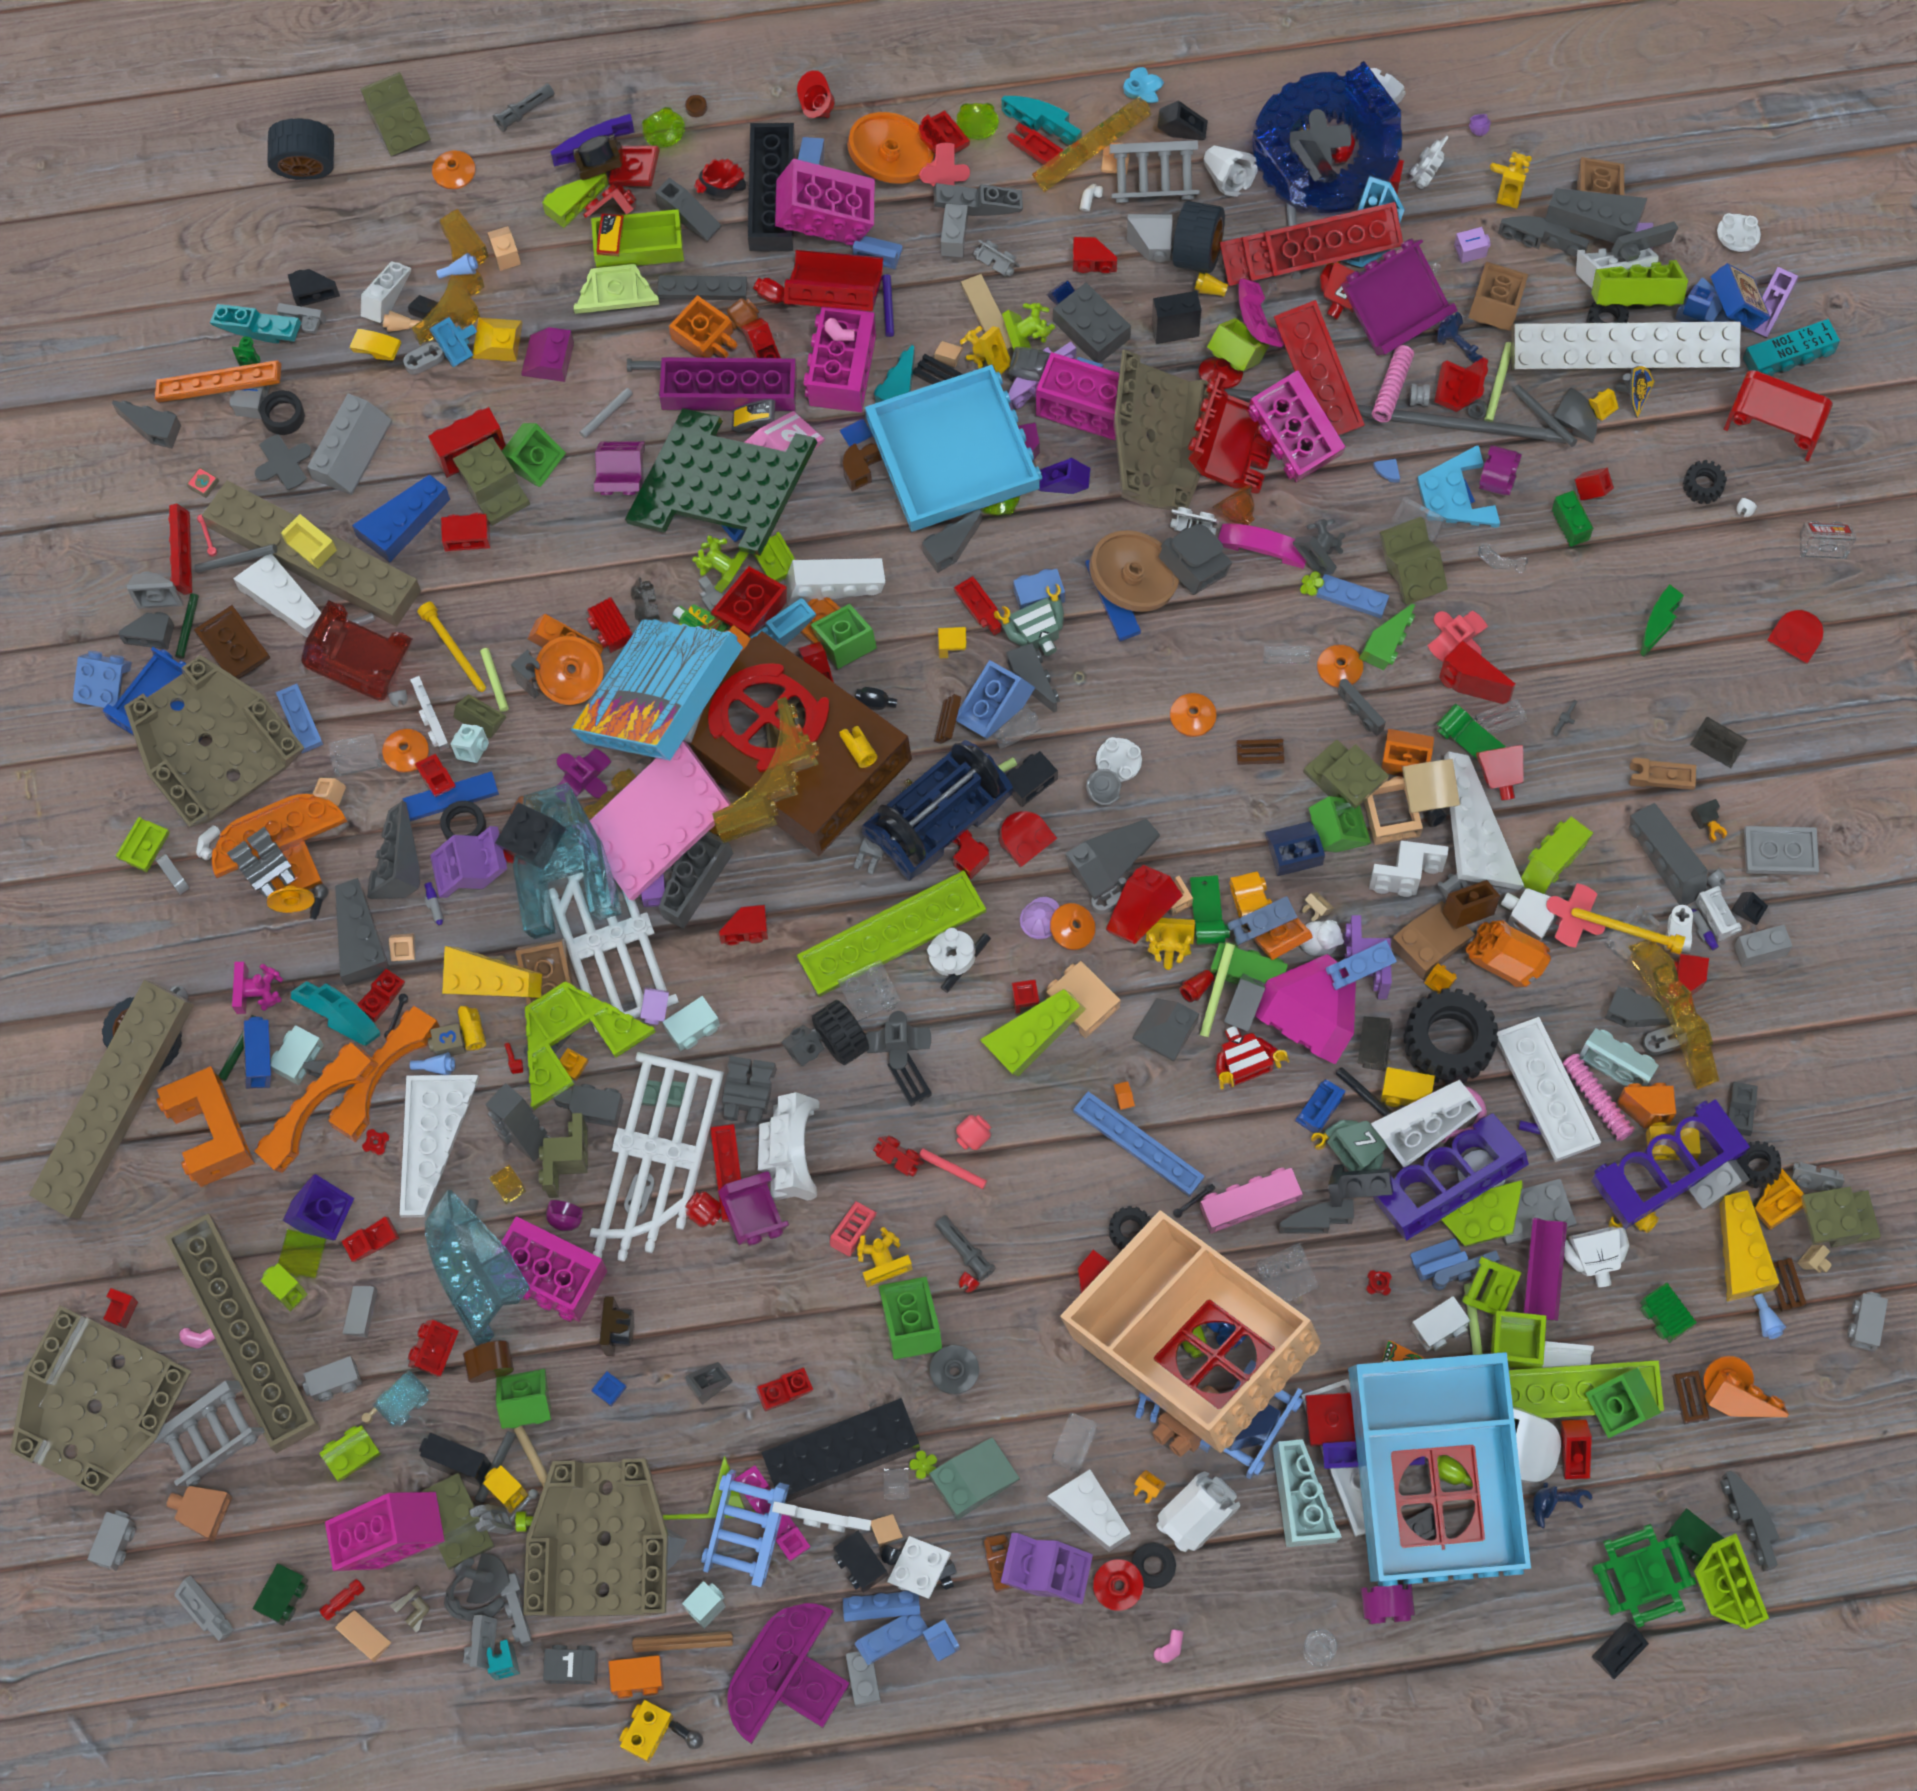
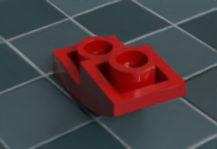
M385 969L371 984V990L358 1002L357 1006L375 1023L396 998L405 981L388 969Z
M803 1367L781 1375L777 1380L757 1386L756 1391L766 1412L812 1392L813 1387Z

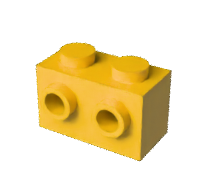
M644 1700L642 1705L637 1704L631 1716L634 1720L630 1728L625 1727L619 1741L622 1742L620 1747L624 1751L650 1763L668 1729L669 1723L673 1719V1715Z

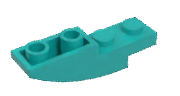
M1022 96L1002 97V111L1007 117L1014 118L1024 124V126L1035 131L1043 127L1047 133L1056 135L1065 144L1072 145L1076 149L1082 143V130L1069 123L1068 112L1038 99Z
M223 304L216 305L210 321L211 325L225 331L279 344L280 340L295 341L302 323L299 318L262 314L256 308Z
M306 981L291 991L292 1000L328 1018V1027L350 1039L367 1046L380 1036V1030L366 1013L347 996L325 983L319 988Z

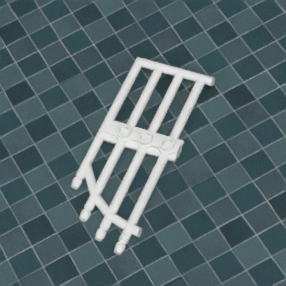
M583 835L580 837V843L583 847L585 861L575 871L569 855L562 857V863L569 881L561 901L555 888L548 890L549 898L552 900L553 910L562 936L565 938L567 951L580 989L591 994L593 997L581 960L595 956L611 1005L618 1008L621 1012L637 1018L640 1017L643 993L626 944L636 940L640 941L656 989L667 991L648 936L655 933L648 913L640 914L636 901L629 900L624 892L623 895L631 918L621 922L617 921L597 863L601 859L596 852H593L592 846H590V843ZM589 869L609 926L595 930L579 883ZM573 895L587 933L576 938L572 936L565 915ZM616 947L637 1008L626 1012L623 1011L603 953ZM676 994L668 996L667 1007L679 1003Z
M637 1052L635 1061L642 1062L626 1127L625 1129L618 1128L615 1135L612 1152L619 1154L599 1229L591 1228L589 1237L597 1238L593 1255L602 1258L606 1239H621L617 1260L625 1262L632 1237L647 1232L648 1241L645 1244V1252L652 1253L660 1227L676 1214L679 1215L676 1221V1228L684 1229L687 1221V1208H685V1205L694 1193L724 1072ZM651 1065L666 1069L649 1135L634 1131ZM676 1070L689 1073L673 1138L668 1140L659 1138L658 1135ZM698 1076L712 1079L696 1146L681 1142ZM628 1155L641 1158L642 1162L625 1228L609 1229ZM651 1162L666 1164L652 1221L635 1226ZM675 1167L688 1169L689 1174L682 1199L664 1212Z

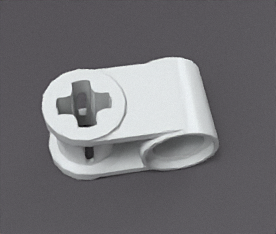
M1678 905L1672 910L1668 918L1666 936H1675V934L1685 936L1681 952L1689 953L1692 943L1693 912L1686 905ZM1678 915H1681L1682 920H1684L1683 922L1679 921Z

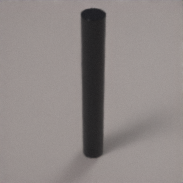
M985 933L975 943V957L979 955L991 940ZM950 974L942 984L941 989L948 993L963 974Z
M1343 1067L1336 1072L1339 1078L1383 1117L1393 1113Z

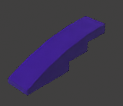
M631 114L592 126L564 141L550 151L554 167L576 162L573 149L578 148L591 138L603 135L609 138L613 134L615 137L635 133Z
M1356 1441L1323 1443L1324 1469L1359 1468ZM1418 1457L1409 1466L1425 1465V1457Z

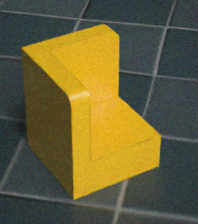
M966 627L938 628L939 658H948V651L966 650Z

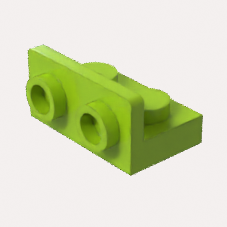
M362 1425L348 1429L344 1433V1437L338 1441L333 1440L323 1447V1451L319 1453L338 1482L381 1455Z

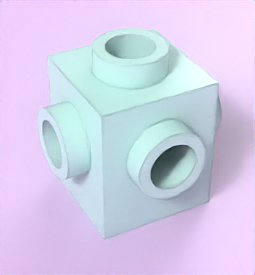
M462 724L450 744L458 760L477 763L483 752L487 749L489 741L483 727Z

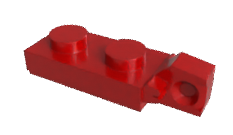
M974 576L954 587V592L982 628L987 626L994 636L1002 632V625L994 616V612L998 611V608Z

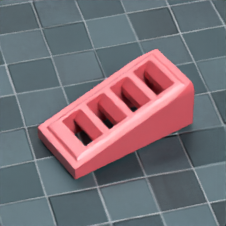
M856 1201L831 1235L830 1246L850 1257L860 1242V1236L866 1233L877 1212ZM855 1213L862 1215L866 1218V1220L864 1221L861 1218L855 1216ZM850 1221L856 1223L857 1225H859V1226H861V1227L858 1228V1227L854 1226L853 1224L850 1223ZM845 1229L848 1230L849 1232L855 1234L854 1237H853L852 1235L846 1233V1232H845Z

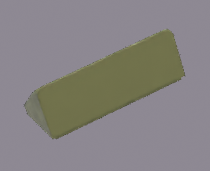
M469 694L455 705L453 715L455 719L463 724L483 727L488 738H492L506 719V715Z

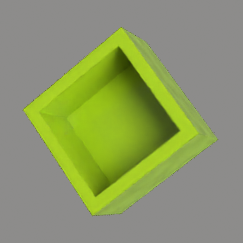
M1234 318L1219 324L1207 348L1212 350L1214 356L1229 361L1234 369L1245 371L1260 364L1270 344L1257 340L1252 336L1244 323Z
M1496 1310L1492 1324L1491 1354L1507 1352L1508 1368H1542L1544 1365L1546 1316Z

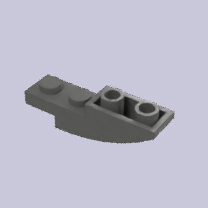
M936 183L933 187L934 207L945 208L946 204L967 205L968 215L970 216L1002 215L1023 210L1022 190L980 184L978 189Z
M1519 216L1503 218L1501 220L1498 234L1506 239H1513L1527 247H1533L1538 250L1541 244L1544 243L1551 248L1565 251L1574 257H1577L1578 250H1585L1586 254L1590 240L1570 233L1571 229L1547 222L1545 221L1546 218Z
M1728 1471L1722 1476L1720 1484L1724 1495H1728L1730 1501L1728 1505L1730 1516L1732 1519H1736L1737 1525L1748 1524L1746 1532L1749 1540L1754 1542L1756 1548L1754 1557L1757 1565L1762 1566L1763 1572L1772 1570L1778 1565L1771 1543L1779 1539L1775 1525L1768 1511L1753 1490L1735 1473Z

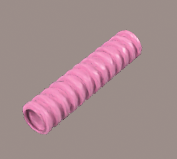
M1400 345L1395 348L1391 363L1372 411L1373 418L1379 422H1389L1391 420L1412 358L1414 357V351L1408 346Z
M1573 1054L1568 1057L1562 1064L1567 1069V1074L1571 1075L1570 1079L1576 1081V1087L1579 1086V1091L1585 1093V1099L1588 1098V1103L1594 1105V1111H1598L1597 1115L1603 1117V1123H1607L1606 1127L1612 1129L1611 1134L1617 1136L1616 1140L1622 1141L1634 1132V1126H1630V1121L1625 1120V1114H1621V1109L1616 1108V1102H1612V1097L1606 1095L1608 1093L1607 1090H1603V1085L1597 1083L1598 1079L1593 1077V1072L1588 1071L1589 1067L1584 1065V1060L1579 1059L1580 1055Z

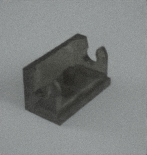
M1706 717L1690 745L1725 766L1732 768L1748 740L1711 718Z
M1364 1016L1358 1063L1363 1064L1362 1068L1386 1072L1393 1029L1390 1018Z

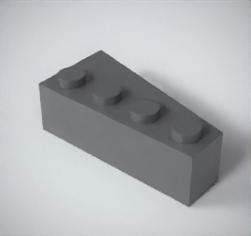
M1655 803L1630 815L1629 831L1631 835L1637 838L1678 904L1688 905L1696 901L1699 893L1706 891L1707 868Z
M708 831L674 863L671 879L668 880L658 907L665 920L682 929L685 928L734 854L729 841Z
M356 878L336 885L340 977L345 986L379 975L385 969L390 971V967L360 881Z

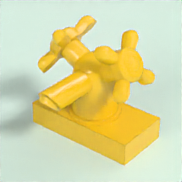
M1512 152L1509 162L1515 163V165L1509 164V167L1492 162L1490 169L1495 173L1503 175L1496 203L1517 209L1526 179L1525 174L1529 172L1528 168L1523 169V165L1529 167L1532 157Z
M978 326L975 330L968 331L965 337L960 340L961 345L966 341H970L973 344L974 355H966L967 361L973 360L978 364V369H981L986 360L988 366L993 365L995 372L999 371L1000 375L1010 367L1011 359L999 327L992 326L980 338L976 334L983 329L981 326Z
M1161 918L1146 933V942H1150L1147 951L1155 955L1157 962L1161 961L1159 952L1164 950L1165 969L1170 970L1173 967L1174 951L1179 952L1176 960L1177 963H1182L1183 958L1191 954L1189 944H1193L1195 920Z
M885 1227L880 1229L883 1240L877 1238L874 1240L873 1245H868L865 1240L866 1235H862L857 1246L859 1262H863L864 1254H869L872 1256L875 1268L862 1272L867 1288L913 1270L909 1255L893 1260L889 1246L893 1244L896 1248H899L900 1239L894 1233L887 1231Z

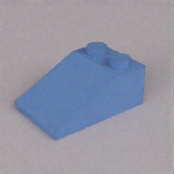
M989 660L961 705L956 721L988 739L1024 707L1035 687L1021 677Z

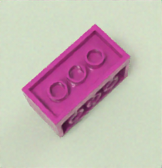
M792 159L776 180L775 226L788 231L802 232L809 236L822 237L830 241L843 242L846 245H854L855 241L860 242L874 226L875 179Z
M821 307V312L816 314L815 319L817 332L816 334L813 333L811 340L813 353L808 355L807 365L810 367L809 373H805L804 386H806L805 397L809 398V406L862 413L877 335L875 313ZM827 319H836L842 329H854L855 340H833L825 331L824 325Z
M1051 352L1036 389V416L1116 440L1114 416L1119 373Z
M1298 370L1251 398L1248 413L1254 422L1258 421L1262 429H1260L1263 438L1266 441L1270 440L1274 447L1272 452L1278 461L1282 459L1285 464L1283 469L1290 480L1293 478L1297 483L1343 454L1346 448ZM1278 407L1284 408V409H1285V412H1284V413L1279 412V411L1277 410V408H1278ZM1289 427H1296L1297 431H1290ZM1302 445L1307 446V447L1309 448V450H1308V451H1305V450L1303 451V450L1301 449V446H1302Z
M517 1216L487 1266L491 1273V1278L495 1280L494 1283L505 1290L510 1287L516 1290L515 1294L525 1300L532 1298L538 1302L537 1305L547 1311H550L552 1308L559 1312L558 1316L569 1322L572 1319L580 1322L607 1273L601 1258Z
M436 1492L387 1493L325 1521L333 1571L382 1569L445 1542Z

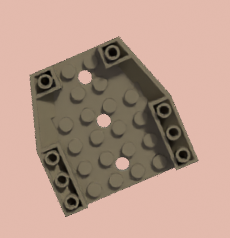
M1122 350L1114 416L1121 497L1151 508L1177 510L1178 507L1189 508L1201 474L1188 459L1190 454L1188 445L1191 438L1196 435L1197 431L1194 430V426L1198 417L1201 418L1203 413L1200 411V406L1203 399L1208 397L1209 392L1206 391L1208 381L1184 380L1140 363V355L1128 350Z
M199 655L183 666L180 676L149 697L141 694L124 706L147 775L189 828L210 822L283 772L304 749V746L262 694L202 655ZM175 701H180L184 704L182 710L175 711L171 708V704ZM203 736H208L212 739V743L208 746H202L199 743V739ZM232 771L238 772L240 778L237 781H230L227 779L228 773Z
M59 1305L24 1371L10 1452L31 1463H37L77 1483V1486L99 1496L157 1439L192 1371L90 1318ZM117 1355H123L125 1358V1365L120 1369H116L113 1365V1359ZM97 1399L101 1402L102 1408L99 1413L93 1414L89 1406L93 1400ZM73 1444L78 1448V1454L74 1459H69L66 1456V1449Z
M622 1459V1462L595 1463L552 1461L526 1538L523 1615L590 1617L644 1616L666 1613L668 1532L647 1459ZM610 1481L613 1489L610 1494L605 1495L603 1485ZM605 1532H609L611 1541L608 1545L604 1546L601 1542V1537ZM607 1583L609 1585V1593L607 1596L602 1597L599 1592L602 1584Z

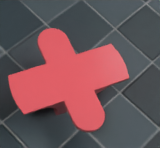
M952 143L937 144L934 161L927 163V166L923 167L920 171L921 181L929 183L933 187L936 183L954 185V182L965 181L970 176V169L967 165H954V144Z
M1472 610L1466 616L1458 615L1455 619L1447 612L1441 611L1435 614L1434 623L1442 632L1427 646L1437 659L1443 662L1444 658L1462 640L1480 655L1482 654L1480 646L1473 638L1488 626L1479 614Z
M1576 883L1568 901L1558 896H1552L1547 900V909L1558 916L1555 924L1559 925L1555 938L1567 946L1576 948L1583 929L1594 935H1600L1605 931V926L1576 918L1571 914L1573 908L1591 911L1597 897V893L1591 888Z

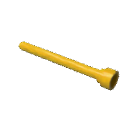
M431 601L421 605L417 610L422 620L431 623L479 692H484L486 690L485 684L438 619V609Z
M1573 908L1571 911L1572 916L1666 945V948L1675 954L1680 955L1685 942V936L1675 934V936L1670 935L1669 937L1580 908Z

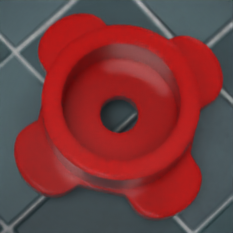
M374 1129L368 1130L366 1132L367 1139L362 1144V1149L365 1152L370 1151L377 1155L384 1154L387 1141H389V1135L386 1132L378 1133Z
M1370 1271L1367 1275L1369 1279V1285L1366 1288L1367 1292L1371 1295L1374 1293H1381L1383 1296L1389 1295L1391 1292L1389 1287L1390 1280L1392 1279L1389 1272Z

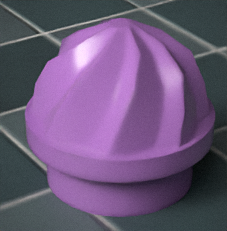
M1478 114L1470 118L1469 128L1473 134L1483 136L1489 131L1491 121L1488 119L1487 114Z

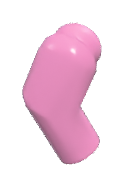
M827 319L824 325L825 331L833 340H855L854 329H842L836 319Z
M184 1328L179 1333L181 1343L195 1349H199L215 1340L210 1328L201 1334L193 1332L189 1328Z
M1171 1630L1169 1644L1155 1649V1660L1169 1663L1178 1657L1181 1653L1184 1632Z

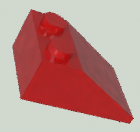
M748 566L712 609L710 615L730 626L734 625L750 636L764 626L765 622L776 616L783 608L787 599V587Z
M1463 640L1444 658L1439 676L1441 682L1447 688H1452L1458 693L1503 705L1510 703L1516 683Z
M1142 865L1126 881L1106 930L1108 933L1136 944L1171 909L1183 894L1169 875Z

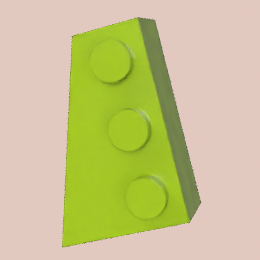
M1572 816L1565 823L1560 821L1553 830L1554 834L1552 836L1548 834L1540 844L1542 847L1540 849L1535 848L1529 855L1528 859L1530 862L1521 877L1524 884L1523 887L1546 894L1552 882L1555 883L1559 879L1558 875L1566 867H1569L1586 847L1593 832Z

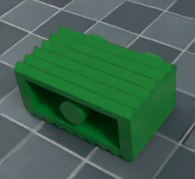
M1575 491L1556 496L1551 512H1554L1553 515L1556 516L1555 519L1558 520L1557 523L1560 524L1561 531H1564L1563 535H1565L1569 546L1572 547L1590 540L1594 528Z
M1665 1283L1644 1297L1640 1302L1642 1314L1648 1320H1653L1657 1326L1655 1330L1662 1340L1667 1339L1669 1343L1691 1330L1697 1323L1668 1283Z

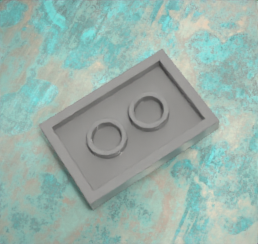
M1745 826L1746 874L1818 875L1817 828Z
M1561 1179L1522 1189L1514 1234L1503 1237L1506 1246L1531 1239L1533 1218H1540L1546 1221H1563L1567 1223V1229L1576 1226L1577 1223Z

